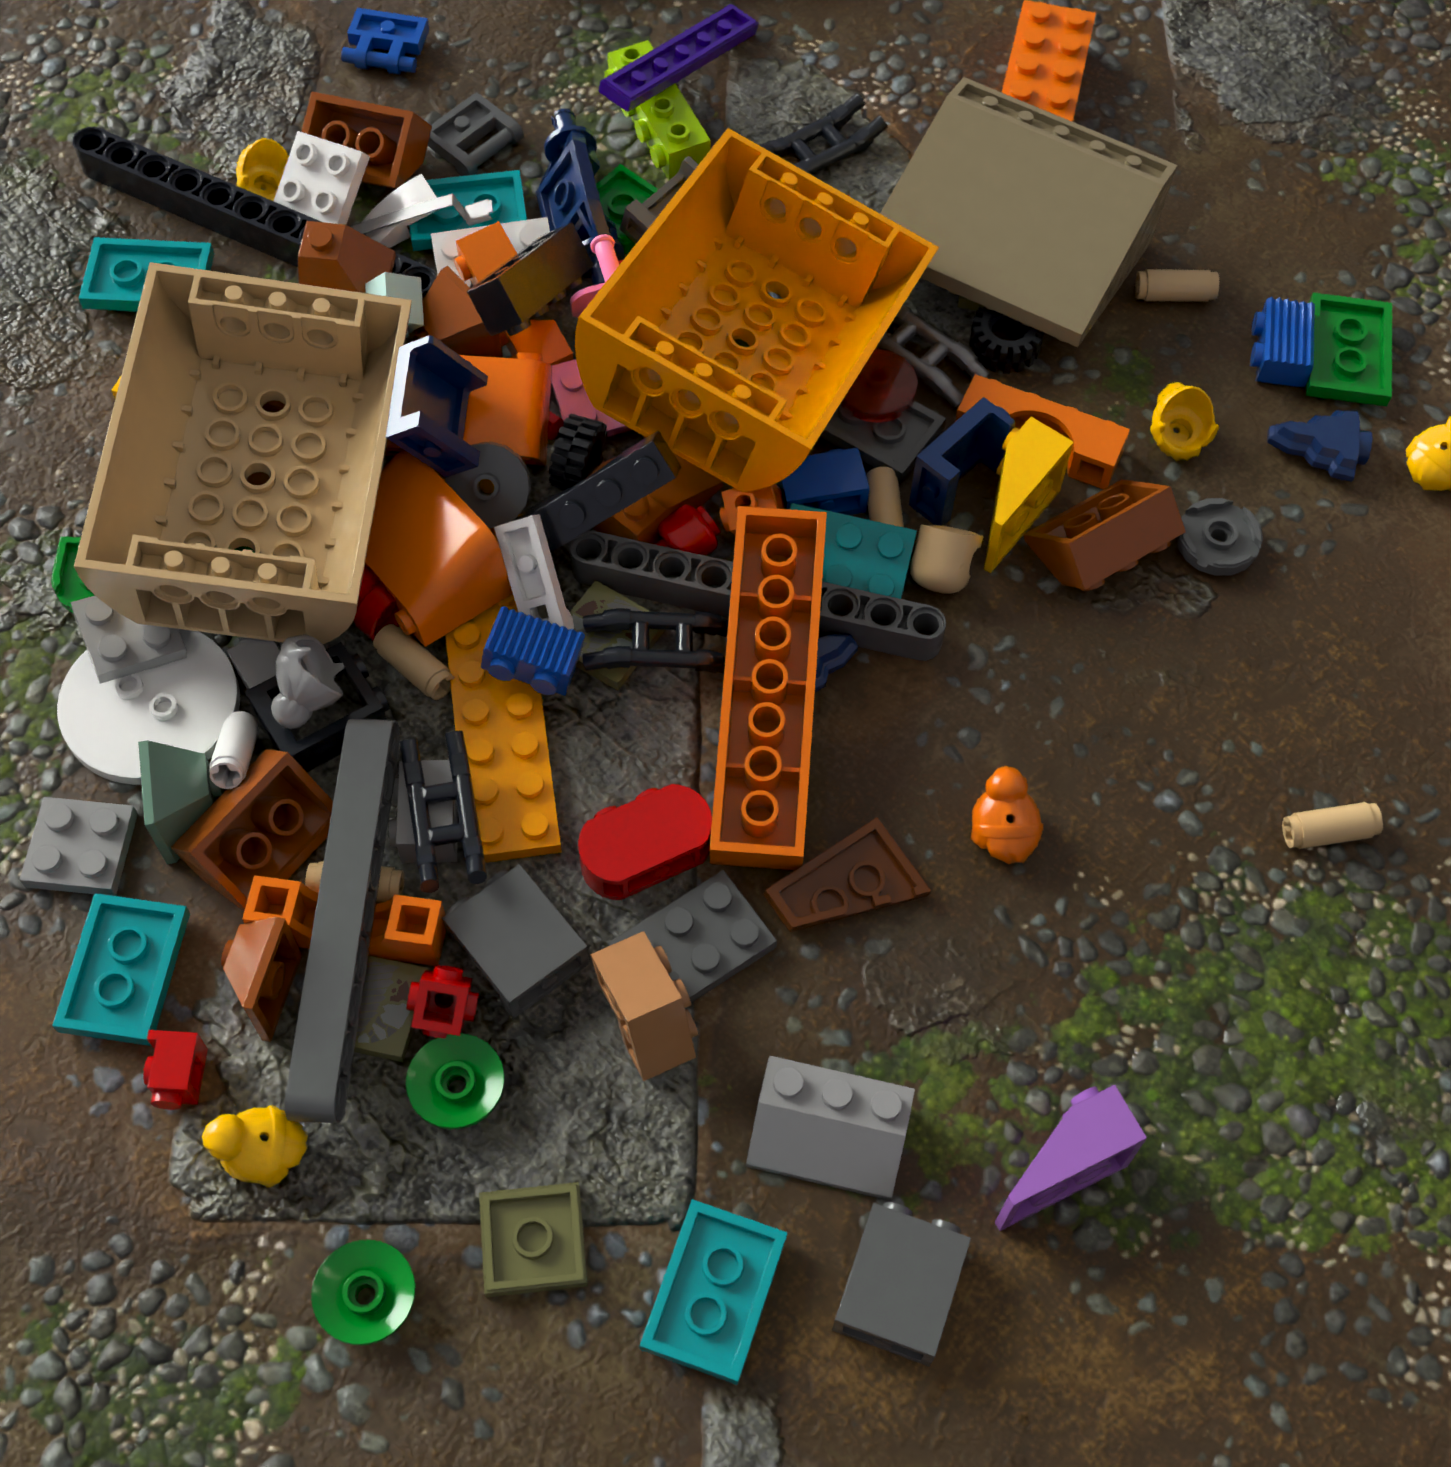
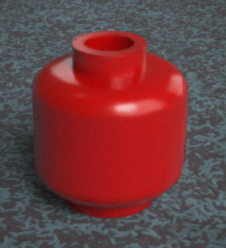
M685 504L659 524L658 533L661 540L655 544L707 556L717 548L718 540L716 536L721 532L701 505L695 508L692 505Z

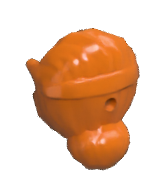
M1004 766L997 768L985 784L986 792L977 799L973 807L970 839L981 849H987L993 858L1007 864L1015 862L1024 863L1033 853L1034 849L1038 847L1043 833V823H1041L1040 811L1035 801L1027 792V779L1018 769ZM1010 815L1013 817L1014 820L1012 823H1009L1006 820L1007 816Z

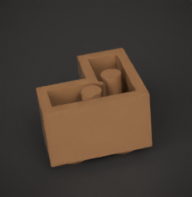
M643 931L592 953L591 958L599 985L617 1017L625 1048L642 1080L646 1081L696 1058L692 1038L698 1036V1031L688 1009H685L691 1006V1001L681 979L672 981L669 976L672 969L661 946L653 948Z

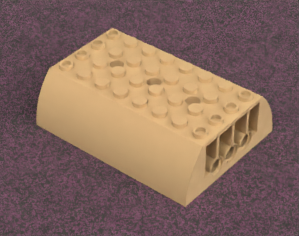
M150 262L74 563V568L85 586L107 606L137 624L284 642L288 637L306 634L325 644L344 633L352 624L357 612L388 440L385 437L398 350L400 346L405 345L412 300ZM272 400L280 401L285 405L282 410L274 413L267 412L262 408L265 403ZM256 472H263L270 476L268 482L263 485H252L247 482V478ZM246 546L252 548L255 553L252 550L243 549V551H238L234 549Z

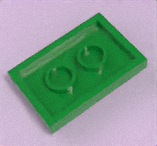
M1313 292L1309 303L1313 302L1315 304L1314 366L1306 384V396L1387 407L1392 397V303Z

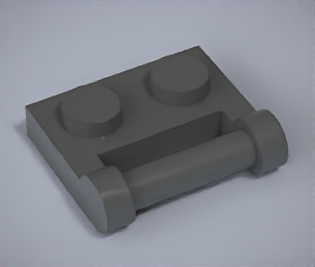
M476 92L431 124L432 129L427 146L455 166L461 176L474 175L478 172L477 167L508 144L515 145L523 139L524 132L519 123ZM496 128L500 131L470 154L464 152Z

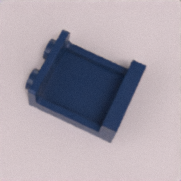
M426 336L400 346L385 438L444 477L478 467L480 451L465 442L463 437L469 394L475 389L486 386L488 376L434 336Z
M983 397L916 456L909 506L934 525L944 526L951 520L958 481L978 463L985 464L996 473L1000 462L1005 456V451L1002 449L1003 442L1009 432L1015 427V420L1010 417L1009 413Z

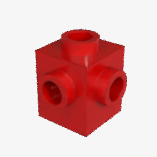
M435 965L434 971L425 970L420 978V982L412 981L409 990L406 1010L414 1011L411 1027L423 1029V1034L436 1038H446L447 1034L460 1036L465 1020L474 1022L479 993L470 992L473 978L463 977V970L452 966ZM436 993L453 995L454 1001L449 1005H442L437 1001Z

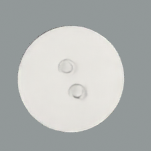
M178 629L186 647L187 658L101 684L98 681L90 656L86 650L67 673L60 689L57 704L59 727L74 756L93 773L114 782L141 785L138 742L148 740L204 753L209 760L213 756L224 721L232 713L239 711L240 689L232 664L224 651L212 639L199 631Z

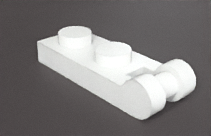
M540 514L495 526V533L518 612L532 615L534 618L539 617L542 621L548 620L551 624L557 623L560 627L565 626L568 630L574 629L573 618L565 606ZM545 605L549 617L542 619L538 614V606Z

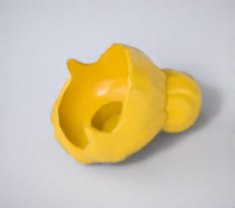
M261 138L248 145L239 155L237 162V186L274 201L289 158L285 148L273 139Z
M1179 382L1168 384L1157 396V405L1153 411L1152 425L1150 427L1151 434L1161 451L1166 456L1172 457L1175 461L1181 459L1188 461L1192 457L1199 456L1202 447L1208 446L1219 430V425L1215 423L1211 399L1199 387L1185 386Z
M1451 417L1447 420L1446 424L1430 427L1415 436L1406 448V457L1408 458L1406 464L1412 479L1424 490L1442 491L1449 489L1451 491Z
M273 1105L254 1107L237 1115L221 1114L205 1126L202 1135L203 1146L208 1149L214 1158L220 1160L222 1167L232 1178L242 1182L259 1183L268 1188L281 1182L288 1175L289 1168L299 1165L303 1154L307 1150L306 1141L308 1133L303 1129V1125L299 1122L288 1121L285 1110H280ZM265 1134L267 1135L268 1140L262 1141L260 1139V1136Z

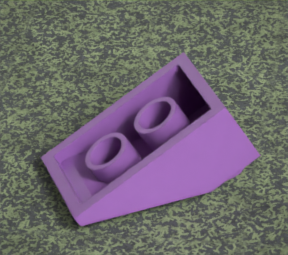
M1115 1085L1101 1092L1094 1086L1071 1099L1072 1106L1063 1114V1119L1005 1201L995 1221L999 1231L1128 1167L1147 1137Z

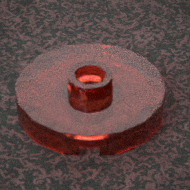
M875 348L842 400L841 405L844 409L846 406L849 410L853 411V416L860 420L876 423L892 421L900 417L902 412L908 407L910 408L914 403L918 383L915 370L904 357L889 350Z

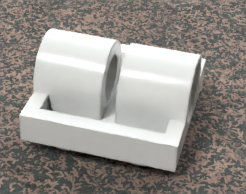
M298 131L274 202L324 223L346 225L370 156L362 151Z

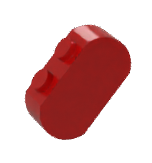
M670 784L661 789H647L629 803L620 807L609 806L597 812L592 819L585 823L578 840L581 872L587 885L602 897L612 900H623L703 864L710 853L712 814L707 802L699 793L689 787Z

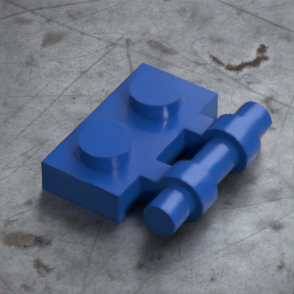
M357 8L347 32L349 45H356L357 47L356 49L343 47L341 53L342 62L355 64L356 68L368 70L370 66L384 68L391 74L400 75L402 71L415 73L417 66L416 58L407 57L405 54L420 55L429 32L428 18ZM373 49L389 50L388 54L374 52Z

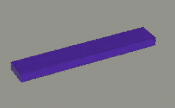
M730 4L602 79L598 92L626 112H629L755 35L759 23L733 4Z

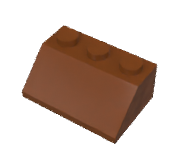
M311 91L301 132L364 152L370 158L361 182L396 190L423 164L432 125L412 111Z
M1121 479L1028 531L1023 536L1025 542L1062 585L1079 588L1082 591H1090L1102 586L1105 583V578L1115 572H1122L1135 567L1139 563L1138 559L1143 556L1168 548L1172 544L1171 540L1186 531L1171 486Z
M266 749L248 767L246 777L241 781L240 785L227 789L170 848L203 881L241 910L245 911L254 875L288 880L328 837L333 800L288 752Z

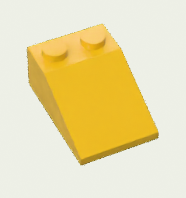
M1030 417L1020 429L1013 428L1002 445L1005 456L996 471V474L1000 477L984 570L992 573L1057 496L1065 476L1074 442L1033 417Z

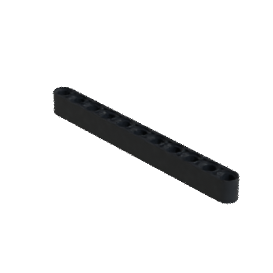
M85 127L76 132L72 138V144L81 168L90 179L298 267V253L306 222H321L101 128ZM395 253L396 258L392 273L421 277L423 301L436 279L435 272L426 265Z

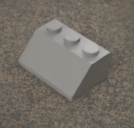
M769 1055L758 1101L746 1167L891 1201L915 1089Z

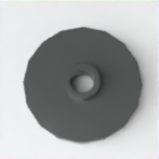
M491 441L471 445L480 451L478 467L445 477V482L477 514L488 528H494L495 526L513 521L527 505L532 488L524 461L520 455L506 445ZM482 479L492 481L494 485L492 493H484L481 490L480 481Z
M1206 498L1193 503L1181 517L1186 532L1176 537L1178 550L1189 564L1199 571L1211 575H1234L1246 570L1256 560L1263 541L1261 525L1251 511L1244 506L1241 510L1239 507L1232 505L1233 501L1224 498Z

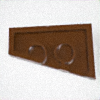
M876 817L767 888L763 895L789 932L927 897L931 890L878 817Z

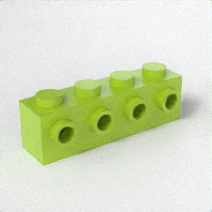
M649 40L609 52L608 70L604 72L605 78L652 51L654 48ZM673 84L629 112L622 109L625 117H631L640 142H646L653 164L657 169L661 168L668 180L679 172L681 163L687 156H690L696 163L700 164L710 151V138L676 84Z

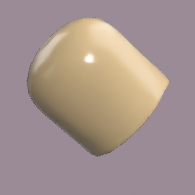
M921 524L910 561V574L913 580L921 587L943 594L959 592L967 585L971 577L969 575L971 560L974 552L981 547L984 536L948 526Z

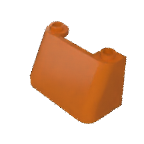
M518 352L517 359L460 355L488 376L486 386L475 389L469 394L463 440L470 445L489 441L506 445L521 456L522 460L525 461V465L546 466L552 366L548 362L542 361V354L532 352ZM387 440L385 456H395L403 451L402 448Z
M405 450L396 454L382 469L365 566L395 599L399 611L394 613V617L402 631L407 636L414 634L426 647L513 593L499 544L488 526L434 469Z

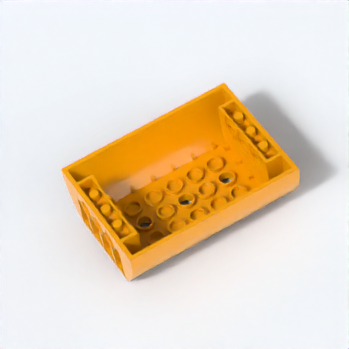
M727 128L578 317L575 331V353L585 391L595 409L644 437H648L659 430L674 454L737 490L748 492L772 486L784 480L804 462L939 247ZM768 293H776L782 299L773 298ZM735 340H743L746 343H748L750 347L740 346L735 342Z

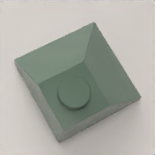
M148 740L138 742L144 824L167 864L177 863L180 857L170 847L217 800V797L224 793V789L216 786L211 781L210 763L204 753Z

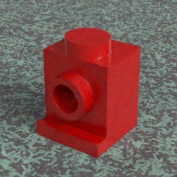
M148 1030L147 1040L154 1049V1055L148 1056L146 1059L143 1078L144 1084L152 1093L151 1105L166 1110L180 1109L182 1104L198 1105L208 1052L205 1043L199 1034L194 1032Z

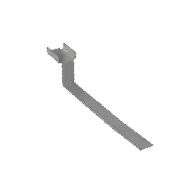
M448 194L351 226V228L365 234L452 205L462 218L466 220V223L472 226L492 220L489 215L490 212H493L492 200L486 199L467 205L464 208L454 194Z

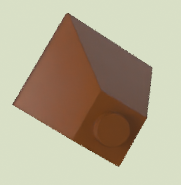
M307 221L298 253L299 284L366 293L365 283L384 272L392 273L396 254L394 250L347 225Z
M449 266L441 269L423 299L424 325L416 329L414 341L426 336H434L458 355L503 358L500 333L492 337L490 336L467 294V291L471 288Z
M272 917L239 925L234 940L230 939L225 944L221 958L223 970L261 1040L267 1042L272 1041L302 957V953L286 919L280 917Z

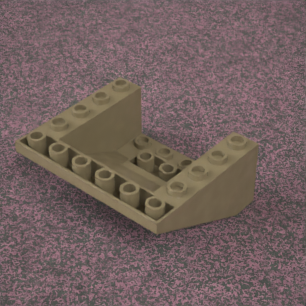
M963 77L947 95L880 214L939 247L920 279H924L947 289L953 294L981 304L989 310L997 311L1015 319L1023 325L1031 326L1056 337L1062 342L1079 347L1152 242L1178 165Z

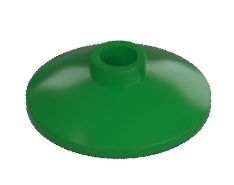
M461 1033L460 1036L447 1034L446 1038H435L426 1043L413 1057L406 1075L407 1096L415 1112L429 1124L443 1129H462L475 1125L485 1119L499 1103L505 1084L502 1062L496 1051L484 1040ZM455 1080H463L466 1083L465 1089L460 1093H452L448 1090L449 1085Z
M358 1240L347 1243L336 1249L323 1261L314 1277L311 1302L315 1317L321 1327L340 1342L359 1346L380 1342L394 1334L408 1318L416 1294L414 1274L406 1258L387 1243L377 1240ZM365 1288L374 1289L375 1298L371 1303L367 1305L358 1303L357 1297L361 1290Z

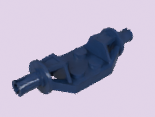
M566 108L559 109L551 117L555 131L547 137L544 144L545 156L550 164L536 190L541 218L548 217L550 231L570 222L573 223L594 264L582 276L591 278L592 285L594 286L605 283L597 256L590 248L592 240L603 234L613 237L615 241L614 250L618 261L625 259V251L622 244L618 241L616 225L603 212L600 195L596 187L594 176L600 169V163L595 153L597 149L596 138L591 130L576 125L575 114L572 110Z

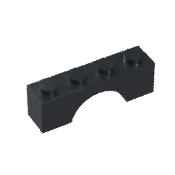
M658 430L623 451L594 474L561 493L550 495L519 514L513 521L540 514L551 553L675 479L681 469V465Z

